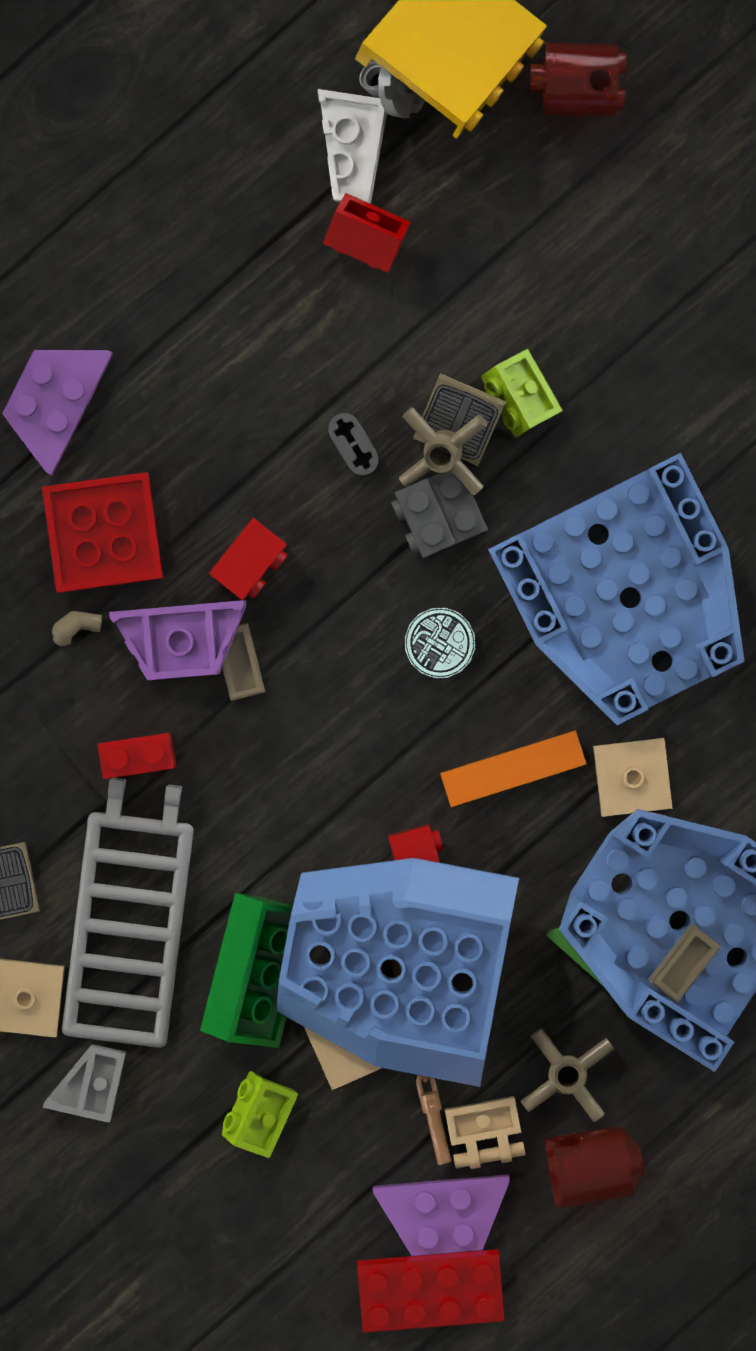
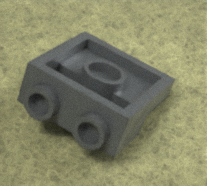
M451 470L428 479L426 478L395 492L397 500L391 502L399 522L406 519L411 533L405 536L413 554L420 552L422 558H426L488 531L474 496Z

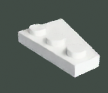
M318 89L333 200L341 202L345 193H348L371 204L387 112L381 105L380 98Z

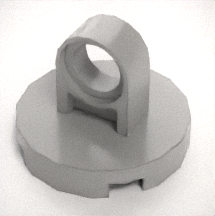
M372 61L367 67L362 69L359 77L361 86L371 96L380 98L381 105L387 114L398 118H410V113H418L422 109L425 100L376 61ZM379 73L378 85L371 86L372 78Z

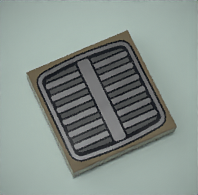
M440 373L422 418L435 432L450 430L456 433L477 415H481L486 420L487 427L462 445L461 457L462 460L479 466L506 401ZM415 432L413 438L425 443V441ZM436 447L437 449L450 454V452L446 448Z
M26 841L1 846L0 920L39 912L40 906Z

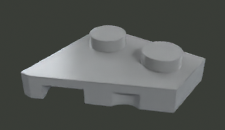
M92 1044L46 1099L43 1108L110 1123L126 1052Z

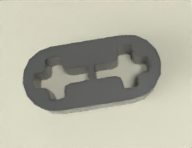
M340 413L334 416L329 423L328 432L347 466L358 476L372 474L378 466L379 457L359 421L349 413ZM343 420L345 424L350 422L354 424V427L350 430L355 440L353 443L349 444L343 435L339 437L335 435L334 432L338 430V421ZM358 445L363 454L369 452L372 454L373 458L369 460L370 467L368 469H364L363 466L355 467L353 465V462L357 459L352 449L353 447Z

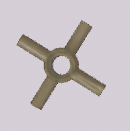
M413 407L403 414L402 417L425 441L424 457L399 476L400 482L405 487H408L430 470L437 473H445L451 470L472 495L477 494L483 488V485L460 459L462 457V445L487 427L486 420L481 415H477L456 433L450 430L435 432ZM444 447L451 455L443 456L435 448Z
M542 1028L535 1031L530 1037L550 1062L551 1066L548 1072L549 1080L521 1100L527 1111L530 1112L558 1091L562 1094H573L593 1122L603 1117L605 1113L584 1085L587 1079L586 1070L614 1050L609 1040L605 1038L585 1054L576 1058L569 1055L562 1056ZM565 1066H571L577 1070V1077L572 1083L565 1084L558 1080V1073Z

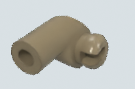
M78 611L69 612L54 624L52 628L53 641L59 646H67L71 643L72 636L79 630L100 632L103 615Z

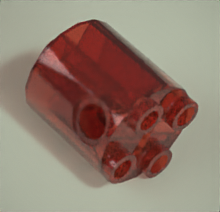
M546 42L544 64L530 65V93H543V115L615 116L616 110H624L625 88L618 87L619 73H625L626 51H619L618 44ZM601 69L607 76V82L603 88L594 90L590 85V76L594 71Z
M622 1126L544 1139L556 1208L634 1197L633 1191L644 1173L640 1145L623 1130Z

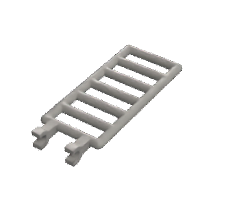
M114 777L109 780L106 813L92 812L88 817L62 1032L70 1037L162 1048L166 1045L168 1038L194 829L190 824L177 822L182 786L170 784L166 786L163 820L121 815L126 779ZM101 827L177 836L179 838L176 858L99 848ZM97 862L174 872L172 893L94 883ZM92 897L170 907L167 928L90 918ZM88 932L165 942L163 963L85 953ZM83 968L161 977L159 996L154 998L81 988ZM79 1002L156 1012L154 1033L77 1023Z

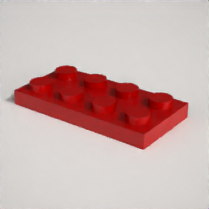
M498 1249L357 1261L363 1333L504 1321Z

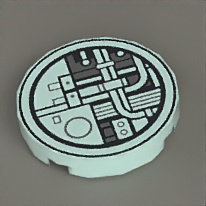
M431 608L420 613L410 623L405 635V651L411 664L422 674L433 678H448L461 672L471 661L475 650V635L470 623L460 613L448 608Z

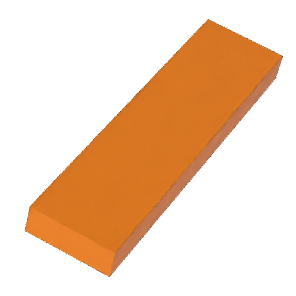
M576 730L440 774L450 806L453 807L586 765V761Z

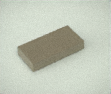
M248 623L238 626L222 667L231 701L265 692Z
M691 923L648 978V981L678 1003L721 946Z

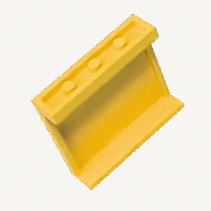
M399 0L362 42L355 59L365 67L374 60L455 123L457 128L453 136L457 139L465 128L471 132L483 117L480 110L485 104L492 107L504 92L501 85L506 79L510 83L516 79L524 68L521 61L526 55L532 59L545 42L540 37L547 25L515 0Z

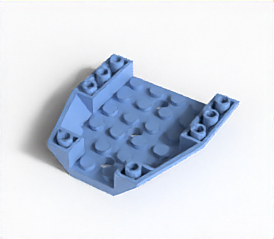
M681 453L488 549L536 646L616 725L649 710V707L709 677H714L744 662L729 548ZM601 524L606 527L608 539L604 544L596 545L589 540L588 531L592 525ZM627 587L636 589L640 595V601L634 608H626L620 601V594ZM658 651L667 652L672 659L670 668L664 672L657 671L652 665V657Z
M637 809L607 835L570 892L559 930L627 1017L714 1072L734 1044V1041L727 1034L756 991V842L746 835ZM621 873L627 874L629 878L628 887L621 892L613 891L611 885L613 878ZM676 911H684L686 914L685 924L678 929L671 928L669 924L671 915ZM692 923L719 944L721 948L681 1000L676 1003L649 982L648 978ZM736 947L743 950L742 961L737 965H729L727 962L728 952Z
M418 858L302 872L291 912L280 972L277 1012L376 1067L480 1087L519 878ZM318 945L325 946L330 951V961L325 964L316 963L311 957V949ZM388 959L398 961L402 967L401 974L395 978L387 977L382 972V963ZM458 973L468 974L472 978L473 986L468 991H458L453 986V977Z

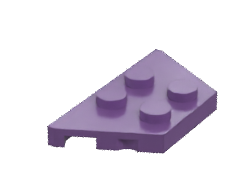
M108 350L33 351L2 414L46 473L53 476L113 356L112 352Z
M246 600L109 612L110 619L113 623H116L126 640L124 642L131 654L135 655L138 660L139 667L147 680L216 675L221 672L245 611Z
M509 1174L377 1185L373 1186V1194L411 1256L483 1250L510 1181Z

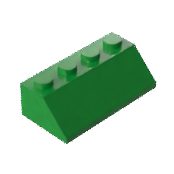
M235 893L200 1031L227 1042L279 1048L287 1017L277 1012L278 984L293 905L263 897Z

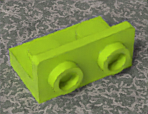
M528 349L499 363L481 376L486 393L506 401L501 412L504 425L511 430L514 437L522 435L529 429L563 411Z
M250 1071L247 1078L241 1082L238 1088V1098L232 1111L224 1119L222 1136L236 1147L270 1158L298 1093L291 1088L266 1080L259 1074Z

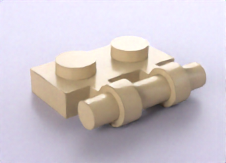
M514 1096L445 1109L451 1146L465 1143L467 1152L453 1155L456 1168L470 1166V1169L480 1168L482 1163L501 1160L502 1163L512 1162L514 1157L525 1156L523 1142L509 1144L507 1136L521 1133ZM497 1137L498 1146L477 1149L476 1141Z

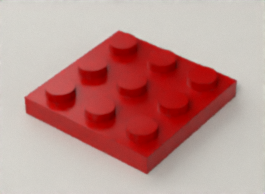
M148 472L42 487L57 593L163 578Z

